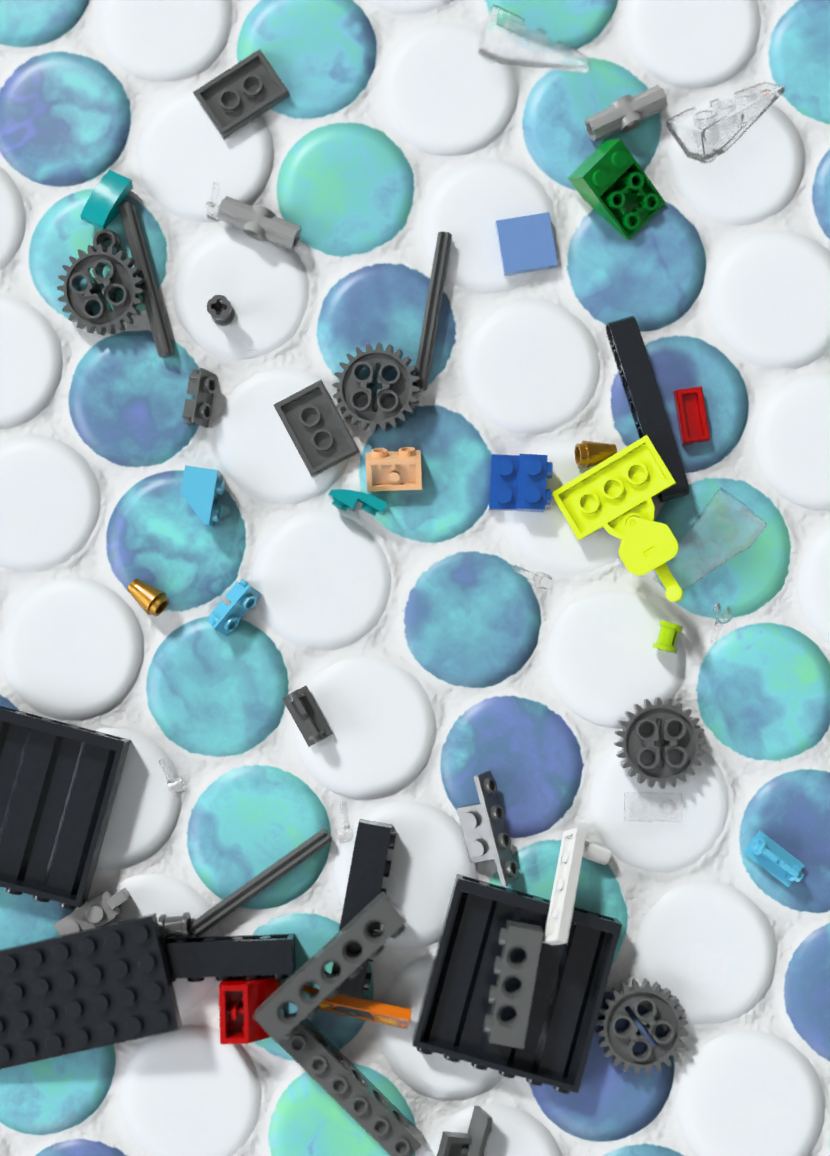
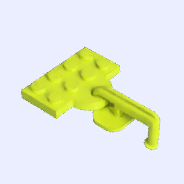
M647 435L551 493L579 541L604 527L609 534L622 539L619 547V556L630 573L644 575L655 570L666 588L665 595L669 601L679 602L684 598L682 589L666 564L667 561L676 556L678 542L666 524L654 521L656 508L652 500L654 496L675 485L676 482Z

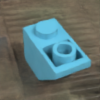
M185 465L181 494L202 523L207 527L213 528L214 521L218 522L220 518L221 506L217 505L219 494L223 495L225 478H222V474L218 470Z

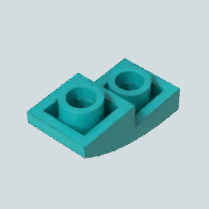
M109 170L90 195L80 215L81 220L104 230L119 214L118 204L133 189L132 180Z
M335 489L329 493L330 498L333 499L331 504L344 512L348 508L354 511L359 502L363 504L361 509L373 516L377 512L384 515L388 508L387 502L363 492Z

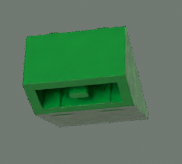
M621 139L605 140L568 177L581 197L626 240H630L666 203Z

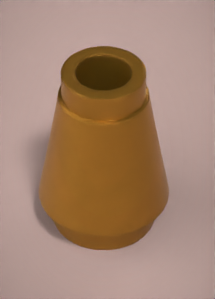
M582 441V443L575 445L574 450L576 464L578 466L583 465L584 468L598 465L617 453L615 444Z
M138 578L134 579L127 588V591L148 615L159 616L169 604V599L166 597L165 592Z

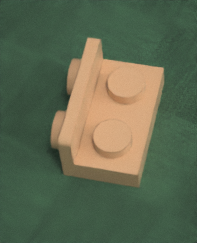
M413 447L399 448V451L375 448L371 452H367V492L422 490L421 451L415 450Z

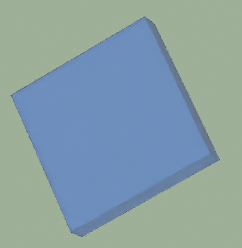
M549 212L496 220L495 225L504 276L557 268L558 261Z

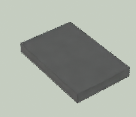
M260 49L193 92L194 97L223 139L290 97L289 91Z
M322 380L273 404L311 477L360 453Z

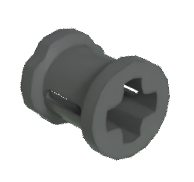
M215 295L208 301L207 311L214 323L220 326H227L232 323L235 317V310L225 296ZM224 306L226 310H222L221 315H218L216 311H220L221 307Z
M189 912L184 913L183 916L167 917L166 914L159 916L158 925L162 940L173 936L191 937L189 928L191 916Z

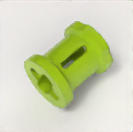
M660 620L659 626L661 627L657 642L653 643L652 647L677 654L678 650L675 647L683 626Z

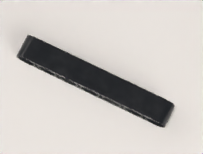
M634 316L607 323L606 333L639 439L646 435L649 437L676 482L675 485L659 493L657 496L661 502H666L689 495L688 481L637 321Z

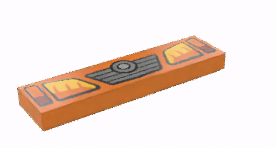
M303 986L304 990L309 994H314L319 990ZM336 994L332 999L326 997L319 1004L321 1007L319 1010L403 1029L408 1028L412 1014L411 1009Z

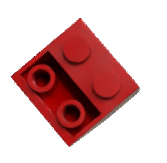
M261 976L260 979L256 980L233 977L231 980L221 981L219 984L220 1045L249 1044L271 1037L253 1017L255 1010L280 987V979H273L272 976Z

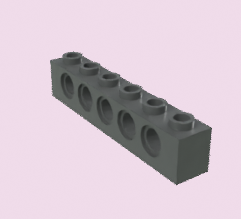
M382 891L255 1010L253 1018L276 1043L283 1038L286 1040L291 1038L299 1029L298 1023L305 1017L308 1020L319 1011L321 1008L319 1004L326 997L332 999L341 990L342 986L340 984L347 977L353 979L363 969L361 964L369 957L371 959L377 957L385 948L383 944L390 937L395 939L405 930L406 926L404 924L407 922L405 914ZM372 922H379L383 925V930L378 934H372L368 931L367 927ZM351 942H358L362 946V950L357 954H351L347 951L346 946ZM329 962H336L340 965L341 969L335 974H330L325 970V966ZM313 982L318 985L319 990L314 994H309L304 990L303 986L306 983ZM285 1003H293L297 1006L298 1010L293 1014H288L284 1012L282 1006Z
M306 1017L297 1024L299 1029L288 1040L283 1038L278 1042L391 1156H412L421 1147L422 1132Z

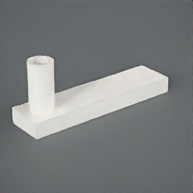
M578 827L563 832L543 940L544 943L552 946L565 944L568 941L582 857L606 865L611 856L610 849L586 841L587 831Z

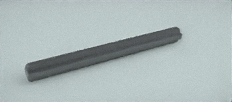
M125 202L119 206L131 256L135 260L134 267L142 270L137 277L143 278L146 281L139 286L140 289L147 291L142 297L145 302L156 350L160 358H168L174 355V350L134 203Z
M440 231L437 234L416 363L418 370L414 375L421 378V381L414 384V386L419 387L422 391H426L428 387L452 234Z
M325 829L320 830L191 922L189 928L195 937L200 936L329 844L332 838L328 831Z

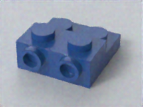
M492 454L489 510L544 512L545 505H551V489H546L547 478H552L553 463L547 462L548 455Z

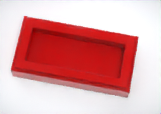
M702 386L675 390L673 395L681 444L687 445L710 441Z

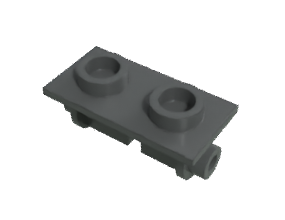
M200 368V370L193 369L192 374H189L186 394L195 395L194 399H185L182 418H184V424L195 425L196 423L208 428L209 420L212 416V402L217 386V375L204 368Z
M307 685L282 698L308 747L333 734Z

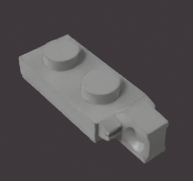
M123 888L113 896L109 891L102 892L56 922L53 926L59 935L103 926L122 912L119 905L131 896L126 888Z

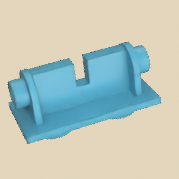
M244 579L240 583L237 581L225 596L231 601L230 605L228 606L221 601L212 613L209 614L211 618L207 622L215 630L227 636L237 628L239 621L246 612L255 606L261 593Z
M760 830L743 851L745 855L787 887L793 881L798 883L804 876L801 870L805 865Z

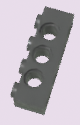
M507 920L506 928L501 927L499 945L503 946L501 957L496 956L494 964V974L498 975L496 986L491 985L489 992V1003H493L491 1015L486 1014L483 1030L488 1033L489 1043L524 1049L544 933L541 926ZM515 948H521L525 951V955L520 960H513L510 958L511 951ZM511 977H516L520 980V984L514 989H509L505 986L506 980ZM506 1006L515 1009L514 1014L508 1018L500 1015V1011Z

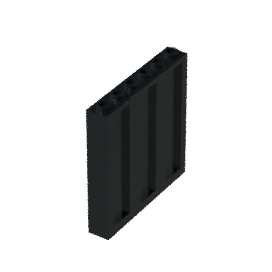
M0 706V887L6 888L7 893L14 895L30 894L33 895L34 900L40 902L57 901L60 902L61 907L66 909H76L87 902L131 740Z
M457 874L413 1033L412 1046L417 1047L416 1050L423 1054L432 1055L433 1052L442 1054L445 1059L451 1062L458 1063L460 1060L470 1062L471 1066L479 1070L491 1068L498 1070L500 1075L508 1078H515V1075L523 1077L532 1085L542 1086V1083L551 1085L554 1090L560 1093L569 1094L570 1091L578 1093L620 936L621 922L613 917L573 907L567 943L552 946L543 942L551 900ZM507 920L541 926L544 932L524 1049L489 1043L488 1033L483 1031L486 1014L491 1015L493 1003H489L491 985L496 986L498 975L494 974L496 956L501 957L503 946L499 945L501 927L506 928ZM515 948L511 951L510 958L520 960L524 957L525 951L521 948ZM511 977L505 982V986L509 989H514L520 984V980L516 977ZM506 1006L502 1008L500 1015L505 1018L511 1017L515 1009Z

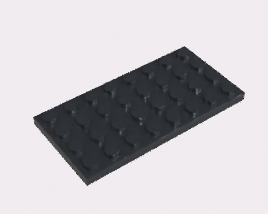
M156 913L0 949V1069L177 1031L183 1027Z

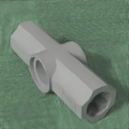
M657 85L633 97L625 95L614 101L608 109L586 118L584 123L590 140L592 139L595 143L618 131L622 133L631 131L639 126L644 119L667 109V96L663 88Z
M229 196L222 199L217 215L219 220L242 229L244 233L256 240H269L293 250L300 239L301 226L277 217L268 208L260 205L250 206Z

